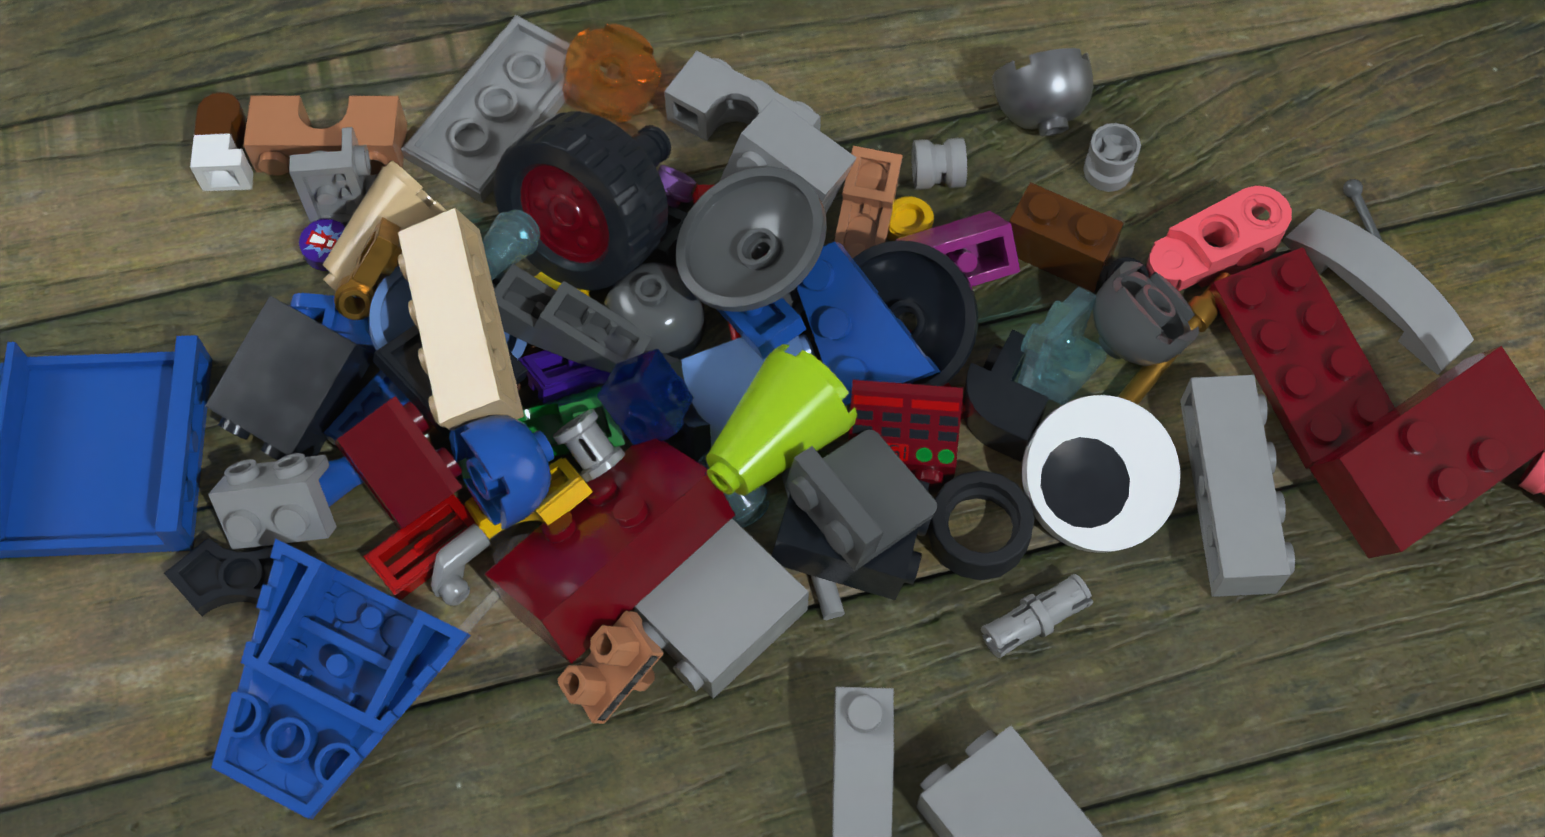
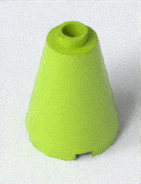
M782 344L766 357L706 456L708 466L710 467L707 470V475L719 490L728 495L735 492L745 496L791 468L794 457L809 447L813 446L818 451L845 434L855 424L857 417L856 408L854 407L848 413L842 401L849 394L845 386L826 365L812 354L802 350L797 356L786 353L790 345Z

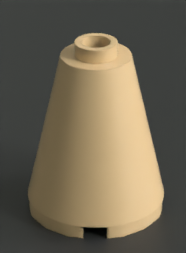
M391 160L380 170L322 264L329 271L323 280L336 291L340 280L350 275L353 271L358 256L382 217L400 226V231L447 210L437 200L434 201L412 176ZM383 273L380 274L377 281L375 282L377 288L381 281L386 277V275Z

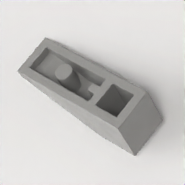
M836 687L833 729L832 837H892L894 688Z

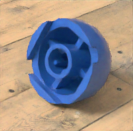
M490 415L450 431L449 440L455 461L459 462L465 458L467 459L466 466L471 478H463L477 505L494 525L501 523V529L505 530L532 514L546 498L551 482V471L548 462L554 460V453L548 439L540 430L532 433L518 419L508 415Z

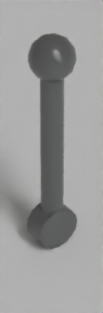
M1356 179L1348 180L1343 186V193L1347 197L1352 198L1367 232L1383 241L1361 195L1363 191L1362 183Z

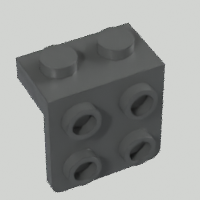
M865 430L824 458L818 454L813 446L809 447L794 457L785 486L795 503L810 516L823 532L830 546L837 553L841 554L854 571L930 520L937 510V503L884 439L874 430Z

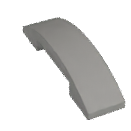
M1317 209L1284 238L1283 243L1292 251L1301 247L1304 248L1319 274L1329 267L1400 327L1404 333L1398 342L1437 375L1474 341L1456 311L1425 276L1390 246L1354 223L1330 212Z

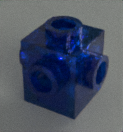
M658 348L616 363L597 395V398L610 413L614 422L619 425L633 445L655 438L662 441L676 434L683 426V418L694 399L685 381L677 375Z

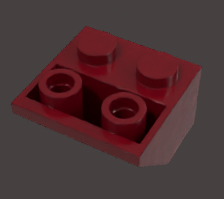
M395 396L339 437L335 444L399 530L461 489L462 486L456 477L462 471L445 447L442 446L435 450L423 433L429 429V426L414 404L409 401L402 405Z

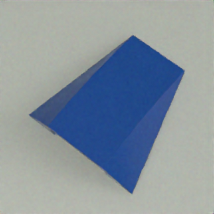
M275 538L270 558L274 559L267 585L262 584L256 608L260 609L251 642L246 641L241 663L244 664L237 692H232L211 768L308 819H313L471 635Z

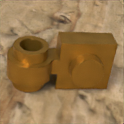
M383 217L358 256L353 271L350 275L342 278L336 288L334 296L335 307L341 315L351 320H362L369 317L372 298L377 289L375 282L381 273L386 276L391 275L398 264V256L402 254V249L398 246V232L401 227Z

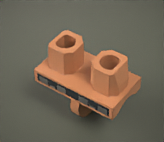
M625 611L613 626L602 625L592 636L591 653L581 665H568L558 677V684L569 703L582 705L592 723L604 724L633 690L646 691L655 680L652 667L664 653L659 645L646 634L642 626V619L637 612Z

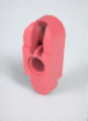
M1252 186L1244 188L1170 227L1167 236L1153 244L1146 263L1149 278L1157 272L1178 291L1197 283L1202 288L1211 284L1220 272L1233 275L1250 268L1254 263L1268 258L1277 250L1292 220V210L1287 199L1278 191L1269 187ZM1265 210L1268 211L1270 217L1267 221L1257 219ZM1207 242L1214 243L1219 247H1213L1209 245Z

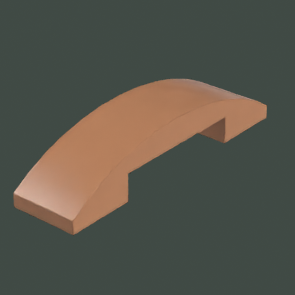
M858 146L852 147L851 154L857 159L845 180L842 193L843 201L834 241L842 244L852 258L872 246L885 243L887 240L903 155ZM812 333L811 342L816 343Z

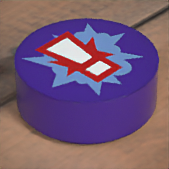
M321 219L312 222L302 231L299 238V247L305 261L312 268L328 271L322 264L345 229L342 223L333 219Z

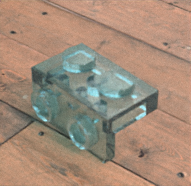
M1077 287L1064 302L1060 300L1055 301L1041 325L1034 323L1029 328L1021 345V351L1026 353L1017 383L1049 397V400H1053L1061 405H1065L1105 362L1108 355L1101 345L1083 337L1097 295Z

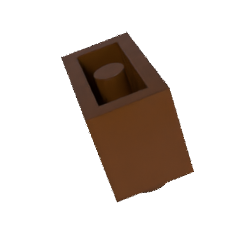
M1031 182L1009 220L1019 260L1091 292L1095 291L1104 269L1108 266L1115 252L1124 222Z

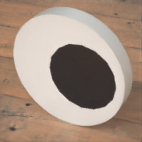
M1094 395L1066 403L1050 413L1037 426L1024 452L1022 483L1024 493L1030 500L1034 516L1053 537L1079 550L1105 553L1123 550L1145 541L1166 522L1178 497L1180 465L1171 437L1150 412L1134 402L1123 398Z

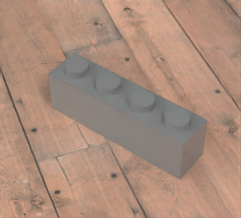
M1254 375L1191 378L1180 403L1212 597L1277 594L1294 572L1295 554L1291 542H1285L1282 523L1285 520L1286 507L1282 492L1275 491L1273 473L1276 469V451L1274 444L1266 441L1264 425L1267 421L1266 398L1264 394H1258Z

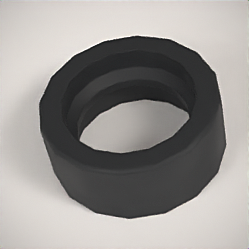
M982 470L962 473L945 483L934 499L937 503V510L931 518L928 527L932 551L943 566L960 577L976 580L1001 577L1015 568L1027 551L1034 525V515L1030 500L1018 484L1001 474ZM982 499L992 501L1002 507L1010 516L1013 526L1011 538L1007 544L998 551L981 553L968 550L957 543L951 536L948 525L950 514L957 504L965 500Z

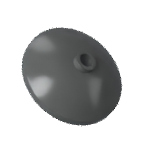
M756 167L724 178L698 199L688 212L680 228L676 244V264L682 281L701 302L723 311L741 312L754 310L781 299L805 279L820 256L827 230L823 203L812 186L804 178L783 168Z

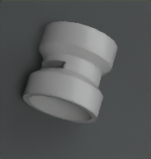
M1111 123L1099 127L1094 132L1083 168L1085 178L1090 185L1098 190L1111 192L1118 191L1129 183L1141 148L1140 139L1134 130L1126 125Z
M948 138L943 145L933 144L928 139L913 140L912 175L915 190L931 189L934 184H940L941 182H944L949 188H964L966 186L967 154L963 138Z

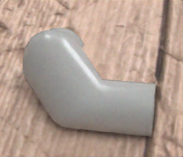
M475 523L441 548L435 558L431 588L434 595L442 597L443 601L449 606H456L468 597L470 587L463 579L465 565L491 545L487 536Z

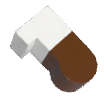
M213 93L205 97L199 103L197 109L190 168L202 191L252 190L254 173L242 150L247 118L237 98L229 93Z

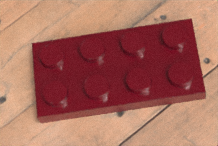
M1303 247L1212 283L1209 291L1215 298L1219 312L1306 469L1395 408Z

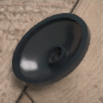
M890 241L862 251L853 260L878 290V295L896 318L903 322L909 314L916 316L917 326L910 332L912 334L910 336L941 371L910 384L944 386L955 377L966 363L977 336V301L965 273L943 252L918 242Z

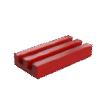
M452 494L403 529H399L363 557L373 571L377 573L381 581L390 589L394 597L401 601L432 577L436 555L446 544L398 580L396 578L465 526L468 528L473 523L476 525L477 523L460 500ZM451 512L457 515L433 534H428L416 543L413 549L389 567L385 566L384 563Z

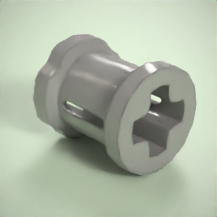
M589 409L560 428L553 436L558 444H565L582 467L580 475L585 482L604 474L625 455L620 446L613 447L596 423L598 415L594 409Z

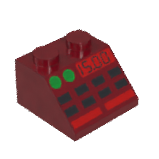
M853 380L851 410L854 407L856 408L857 417L855 424L849 429L848 441L865 430L876 431L918 480L930 483L928 489L940 488L943 486V483L949 482L955 475L963 388Z

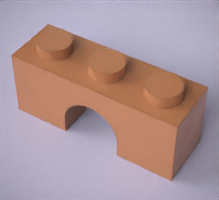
M251 96L243 146L256 173L279 176L289 173L290 155L309 154L314 151H342V128L353 127L359 145H367L371 163L370 175H378L382 167H385L391 160L403 168L404 157L401 148L406 142L407 121L399 96H349L348 109L344 118L336 125L324 129L311 127V121L300 96Z

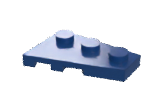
M834 241L823 246L817 262L810 273L797 286V290L823 364L835 374L849 393L842 400L846 409L851 407L853 380L910 384L941 372L931 358L926 356L910 336L912 334L903 322L895 317L878 295V290L842 244Z

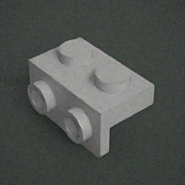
M295 453L272 462L256 463L255 460L249 459L229 466L225 470L223 478L208 495L231 549L274 545L275 538L284 543L329 538L337 526L319 483L320 477L330 466L326 455L305 457L302 453Z

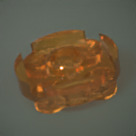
M605 24L604 29L590 31V28L581 31L570 43L563 62V89L568 97L574 99L586 111L618 123H625L651 103L660 84L661 69L660 65L657 68L656 60L652 56L654 49L645 37L623 25ZM611 63L620 67L618 75L622 78L610 79L606 77L604 72L600 70V66L608 68Z

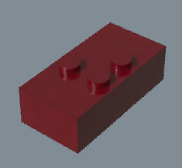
M1499 346L1464 359L1310 466L1309 469L1368 559L1400 553L1545 449V410L1503 347Z
M649 431L624 452V457L611 469L586 483L593 491L592 494L551 524L547 525L543 522L485 573V576L513 615L571 664L590 648L592 636L602 625L613 626L625 611L632 610L735 516L724 493L709 479L707 475L708 468Z

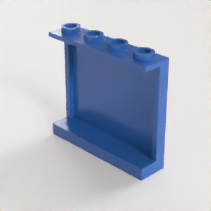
M198 335L176 336L174 352L27 357L16 342H7L5 360L0 363V558L193 550L207 407L205 405L209 397L212 358Z

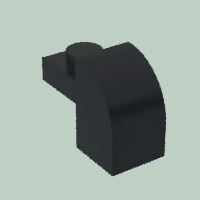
M1012 329L1003 347L996 343L994 344L984 367L974 363L970 364L962 402L966 410L964 420L971 433L987 447L1021 462L1032 433L1043 419L1049 397L1015 382L1025 362L1031 337Z

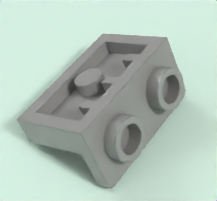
M353 127L342 128V151H314L309 154L290 155L289 173L310 224L321 219H333L346 227L377 175H370L371 163L367 145H359Z

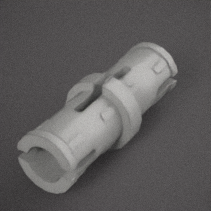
M1072 574L1046 592H1042L1037 596L1034 594L1027 595L1020 600V606L999 619L997 618L982 626L983 639L990 651L997 658H1001L1036 636L1041 638L1053 633L1054 626L1062 622V620L1093 604V600L1090 598L1092 596L1091 592L1077 574Z

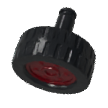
M581 111L558 113L527 131L505 150L495 171V201L508 235L520 252L538 270L559 283L565 281L576 289L588 291L600 290L615 285L616 281H621L640 266L659 247L663 240L668 224V202L664 185L656 167L669 158L671 154L670 139L662 129L653 125H646L637 134L630 136L611 121L598 115Z

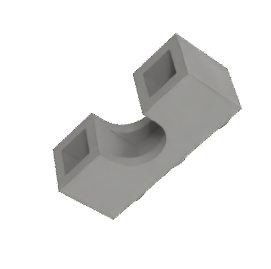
M699 51L694 53L664 91L667 120L706 141L719 126L725 123L743 122L749 125L773 98L820 131L821 116L816 114L807 104L799 101L794 102L773 91L765 82L752 80L733 70L725 61L718 58L712 59Z

